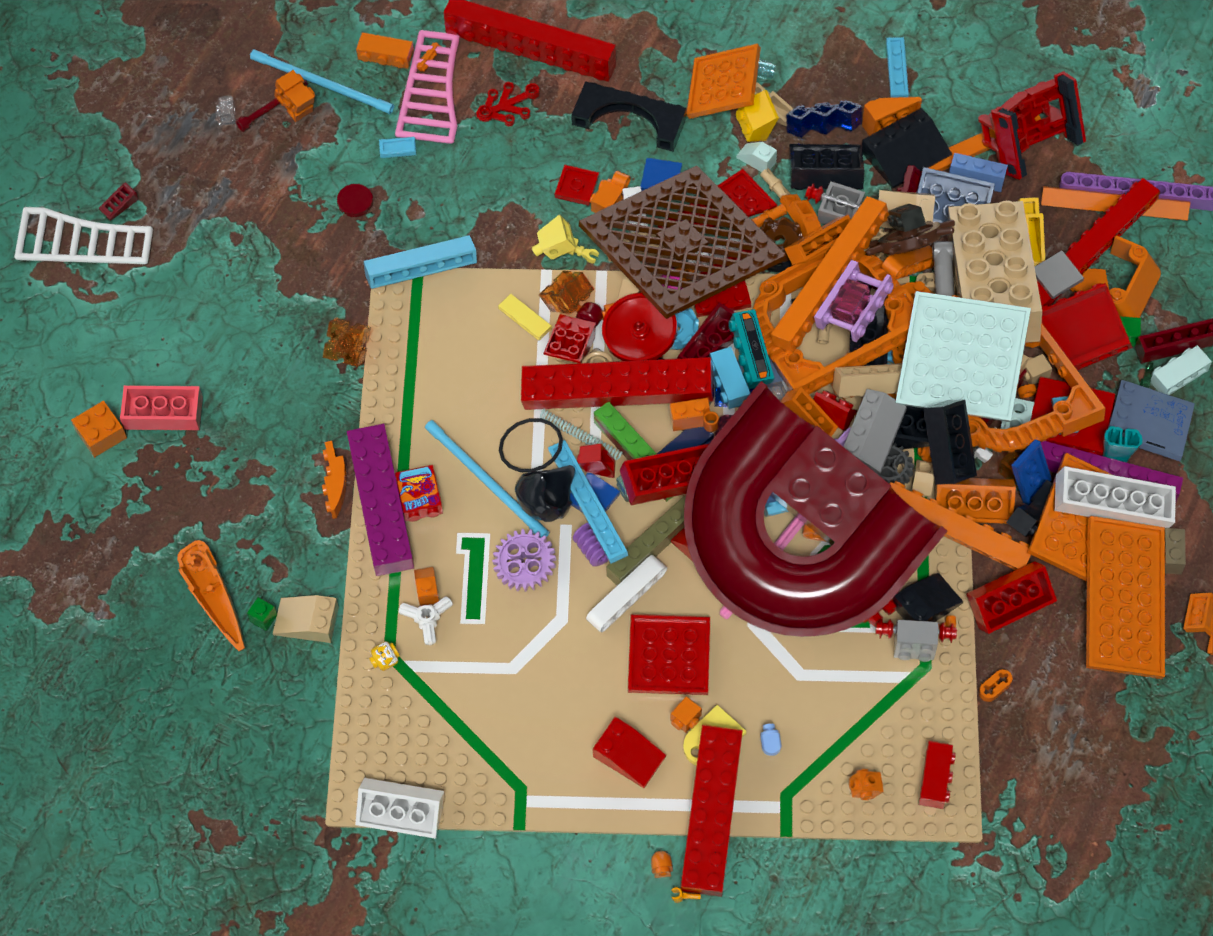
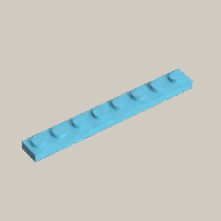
M563 440L562 450L554 462L558 468L569 465L574 466L575 475L570 491L609 562L612 564L629 556L567 442ZM559 443L548 447L551 457L558 450Z

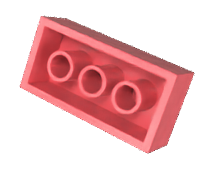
M124 386L120 421L124 430H200L203 401L200 387Z

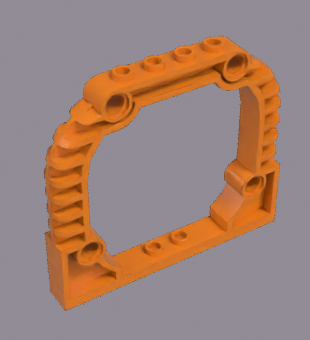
M832 246L762 282L759 288L760 294L755 300V305L752 309L756 311L769 358L775 365L776 371L789 390L802 387L808 395L832 383L835 368L863 366L906 343L914 299L906 288L903 289L897 279L895 280L892 277L894 287L892 292L887 294L884 302L886 316L890 320L887 326L889 333L870 343L864 344L861 348L846 354L825 367L821 362L804 359L802 351L795 349L792 353L775 346L771 337V333L775 329L770 322L772 311L784 304L786 295L805 286ZM863 251L858 261L859 270L862 274L883 281L888 274L881 268L883 261L876 255L868 256L866 251Z
M1042 323L1040 341L1026 342L1025 346L1034 348L1040 345L1048 356L1049 362L1057 368L1060 377L1064 378L1072 388L1066 401L1056 402L1053 412L1008 429L989 428L981 418L968 415L973 447L978 446L984 450L987 447L995 452L1008 451L1010 453L1018 449H1026L1035 439L1043 442L1047 438L1056 437L1060 433L1064 437L1104 421L1105 407Z

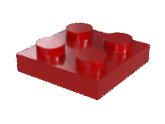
M564 165L555 191V198L590 206V198L595 191L599 172Z

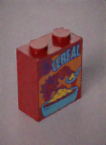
M433 465L395 473L405 522H415L421 518H434L443 514Z

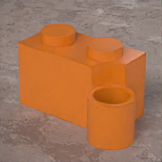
M616 171L612 180L609 178L608 180H602L597 193H593L590 198L591 211L596 213L622 201V189L628 188L631 176Z
M708 398L670 403V418L673 431L704 427L708 432H714L718 429L719 416L717 413L710 411Z

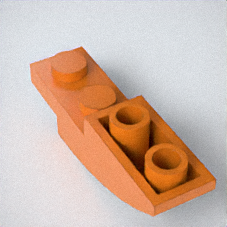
M797 194L781 196V204L785 206L793 221L798 222L803 237L821 227L818 217L808 200H801Z
M328 441L325 442L326 449L322 450L324 460L329 461V466H326L328 476L324 477L325 484L322 485L324 496L328 495L329 501H325L327 513L331 512L332 518L335 519L344 502L347 474L344 457H336L333 442Z

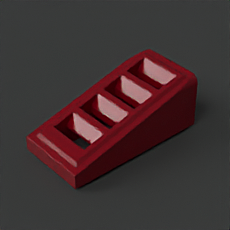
M125 182L99 207V210L111 221L139 200L137 193Z

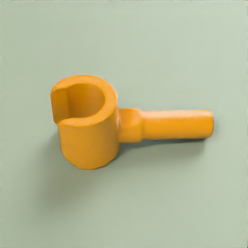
M677 887L671 890L673 893H680L678 897H671L676 903L681 902L683 899L701 898V894L682 893L681 889Z

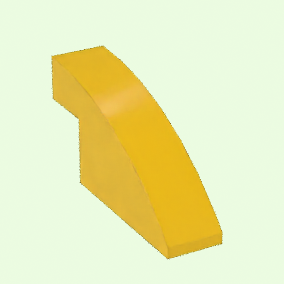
M1020 198L1018 201H1023L1035 267L1045 261L1043 213H1039V198Z

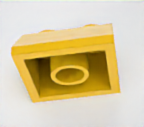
M763 90L754 96L753 105L738 108L736 111V119L740 123L742 133L745 135L747 142L766 141L779 119L767 90Z

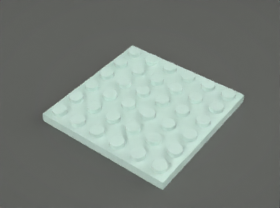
M916 291L895 403L925 408L946 400L965 399L969 416L1011 422L1031 308Z

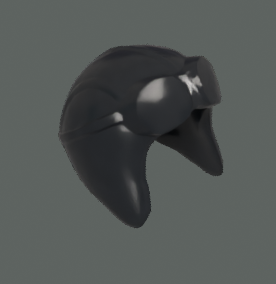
M569 465L552 470L522 474L515 484V493L523 511L530 517L544 522H553L559 518L563 519L572 505L570 487L575 475L574 466Z

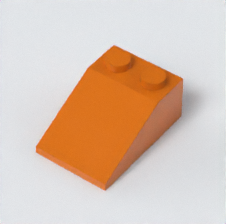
M896 97L871 100L864 105L862 127L870 136L920 109L922 99L921 97Z

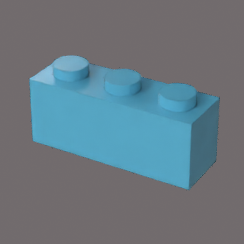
M732 347L710 353L715 375L714 382L717 388L720 387V397L723 404L726 403L728 409L741 406L742 402L750 395V391Z

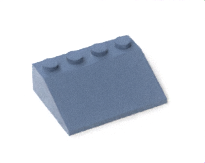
M923 167L917 193L935 195L933 222L942 223L948 221V207L962 206L968 203L975 205L991 204L995 183Z

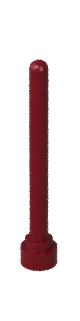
M304 80L303 85L308 86V82ZM275 98L251 115L239 117L235 120L237 127L242 132L249 129L251 122L278 106L280 102Z

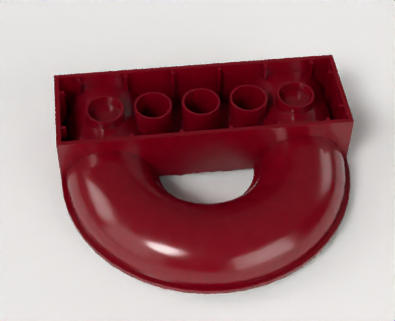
M762 381L702 453L692 473L685 498L684 529L687 546L694 566L706 587L722 605L740 619L763 630L787 636L813 637L833 634L849 629L870 618L887 605L947 533L944 527L936 525L913 509L893 490L888 482L821 428L808 423L791 411ZM771 496L832 546L822 553L806 557L791 555L778 548L770 539L764 524V510L768 498Z

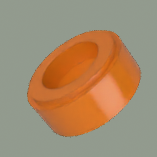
M1027 384L1017 389L1018 396L1020 398L1034 396L1037 392L1036 385Z

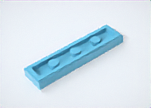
M904 37L886 38L890 98L909 97Z

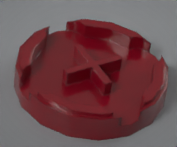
M350 184L339 191L337 205L339 210L347 214V216L360 217L365 215L370 207L373 206V196L366 186Z

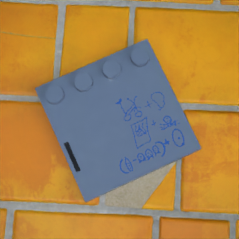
M1121 380L1108 428L1110 426L1122 428V437L1126 429H1136L1140 432L1143 439L1142 445L1139 447L1140 449L1180 461L1183 456L1195 403Z

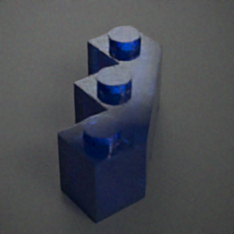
M843 100L835 105H830V102L814 104V107L805 108V105L796 106L786 114L787 132L801 138L810 130L827 135L834 128L840 127L852 132L862 124V105Z

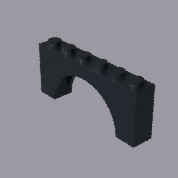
M585 81L572 112V125L589 129L595 120L605 114L612 112L634 113L645 118L655 128L657 132V148L674 152L687 118V108L681 105L666 103L663 100H655L647 96H640L628 91H621L613 87Z

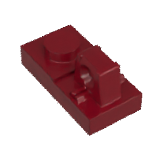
M908 165L904 175V185L897 188L896 191L917 193L922 172L914 165Z

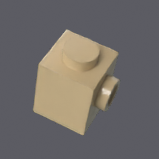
M1043 354L1028 359L1025 368L1027 373L1024 381H1027L1028 384H1037L1040 377L1050 378L1052 367Z

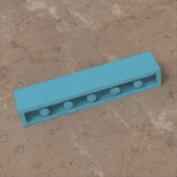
M470 235L363 262L365 276L370 288L373 289L477 263L476 248Z

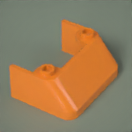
M1116 235L1110 254L1138 265L1126 291L1120 288H1112L1109 292L1119 316L1140 318L1160 279L1161 270L1146 248Z

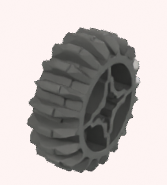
M895 442L890 449L881 474H877L888 483L897 481L905 485V483H909L910 478L913 476V459L908 457V451L903 452V446L897 448ZM899 464H901L903 468V471L900 474L897 472Z

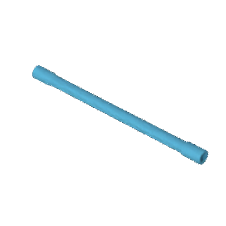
M255 49L251 52L250 59L287 73L294 70L304 80L375 107L385 113L391 114L394 110V104L338 84L270 57L268 54Z
M433 420L425 425V429L506 504L529 529H532L534 534L540 532V538L549 535L550 532L539 521L526 514L521 506L445 434L441 427Z

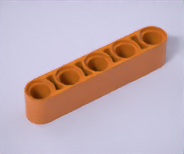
M928 245L914 251L890 255L885 259L881 268L894 277L895 280L934 267L932 247Z

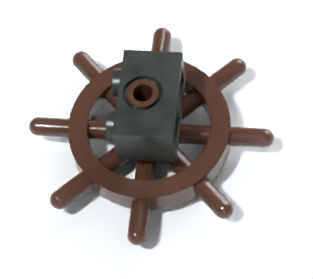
M909 203L888 210L889 224L897 230H893V232L884 235L879 240L870 241L866 254L872 256L883 252L884 254L894 255L926 247L938 241L942 236L953 234L955 231L953 228L955 221L951 219L942 223L925 222L922 208Z

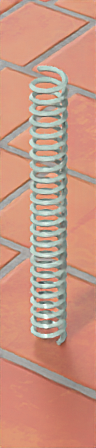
M545 409L542 410L540 418L547 421L550 418V422L554 419L553 424L557 428L563 430V432L566 431V433L576 437V439L579 438V441L582 440L585 444L593 445L597 438L594 437L593 439V435L590 437V433L586 436L587 431L583 434L584 430L580 428L577 430V426L574 428V424L570 427L571 423L567 425L568 422L564 423V419L561 421V417L558 419V416L555 417V414L552 416L551 412L548 414V410L546 412ZM611 446V447L609 448V450H608L609 453L611 452L613 446ZM614 448L610 455L613 456L614 460H618L622 455V451L619 453V449L616 451V448Z

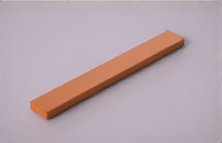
M1039 115L1035 117L1037 121L1041 119ZM989 129L990 136L996 139L995 132ZM983 133L949 147L952 155L929 167V169L943 171L950 168L954 153L974 157L990 150L989 147L984 146L982 143L984 139Z
M1043 186L1041 205L1106 212L1111 205L1115 206L1118 203L1117 201L1122 194ZM1158 198L1142 216L1188 220L1190 201Z

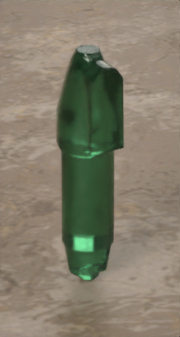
M1149 361L1146 366L1140 386L1150 387L1154 368L1152 361Z

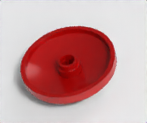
M633 293L617 300L606 312L602 323V335L608 350L622 361L657 360L672 347L678 331L676 316L674 315L666 319L642 293Z

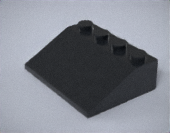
M922 108L862 140V154L892 188L904 183V175L908 165H914L922 172L923 167L929 168L952 155L935 123Z
M789 145L791 189L803 190L807 189L808 186H812V184H815L817 189L820 186L823 189H827L830 181L857 190L863 189L864 162L861 145Z

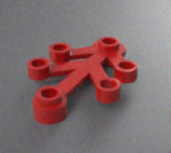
M506 82L503 85L504 90L499 103L492 106L499 96L496 89H490L485 105H481L476 112L477 118L482 122L494 119L502 121L506 126L511 127L515 124L514 116L511 114L503 115L497 112L506 111L518 114L522 119L530 118L529 108L513 105L528 98L531 100L536 99L540 94L539 86L535 83H530L525 87V92L508 99L509 95L514 92V84Z

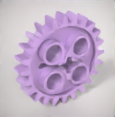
M522 529L519 535L516 530L513 537L507 534V541L501 539L503 545H496L499 552H493L494 557L497 559L492 560V562L496 565L493 569L495 572H499L497 577L502 579L503 585L508 583L509 589H512L515 585L517 591L523 587L525 592H527L528 586L535 590V584L542 587V580L548 582L546 575H553L550 568H556L553 561H556V556L553 555L555 550L551 548V542H546V536L540 538V532L533 535L532 529L526 534L524 529ZM534 547L538 548L536 553L529 552ZM519 549L517 554H510L511 550ZM533 566L539 567L535 572L530 571ZM514 567L520 568L517 573H511L510 571Z

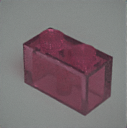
M847 279L845 285L840 287L836 300L834 299L830 305L833 319L854 326L871 297L869 286Z

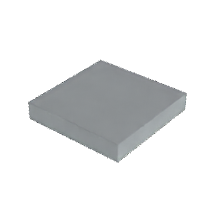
M1063 251L1035 266L1038 282L1052 299L1084 280V277Z

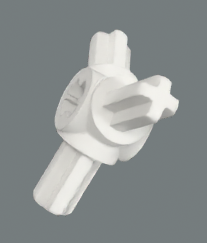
M446 596L433 606L429 604L417 608L402 603L398 612L401 615L413 618L414 622L418 623L419 628L423 630L424 643L432 645L436 643L434 628L437 626L436 621L440 619L439 615L453 604Z

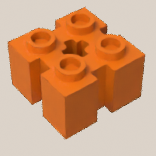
M291 70L276 80L275 87L277 89H275L274 96L282 106H285L292 119L297 122L313 112L315 94L310 87L303 85L304 80L302 76Z

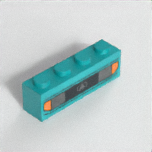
M755 309L733 313L729 320V329L731 332L733 331L735 337L733 339L734 346L739 351V364L743 366V377L746 383H748L749 389L756 388L761 381L770 386L775 378Z

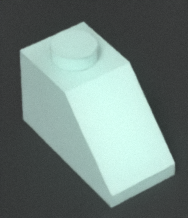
M763 142L747 143L736 158L762 172L774 166L777 150Z

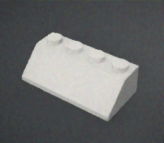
M364 778L358 790L355 825L436 839L443 809L444 791Z

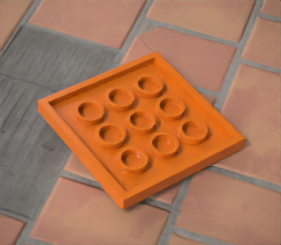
M758 43L694 58L686 114L689 119L754 104L761 50Z

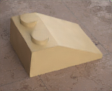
M879 190L878 200L885 202L888 210L908 203L922 208L925 222H933L934 194ZM888 219L881 225L883 228L894 229L890 226Z
M319 595L281 598L273 635L331 643L339 609L337 599Z

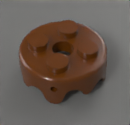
M782 217L779 220L767 218L761 227V230L774 243L777 239L785 240L783 244L776 245L786 254V259L782 262L789 261L790 259L784 248L803 238L798 222H792L787 217Z

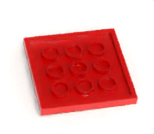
M631 615L628 693L708 695L710 617Z

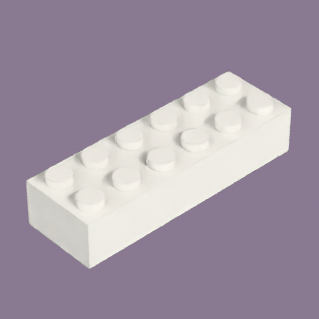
M1066 466L1056 474L1055 511L1170 528L1175 523V486Z

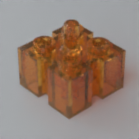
M562 271L554 279V283L548 285L539 296L550 312L570 314L576 311L577 313L581 308L579 301L587 300L594 288L583 272L572 273L571 271Z
M334 318L328 324L326 336L331 337V339L325 343L322 358L333 361L343 358L344 364L359 367L365 362L367 348L363 347V344L369 341L371 327L359 323L349 326L350 321Z

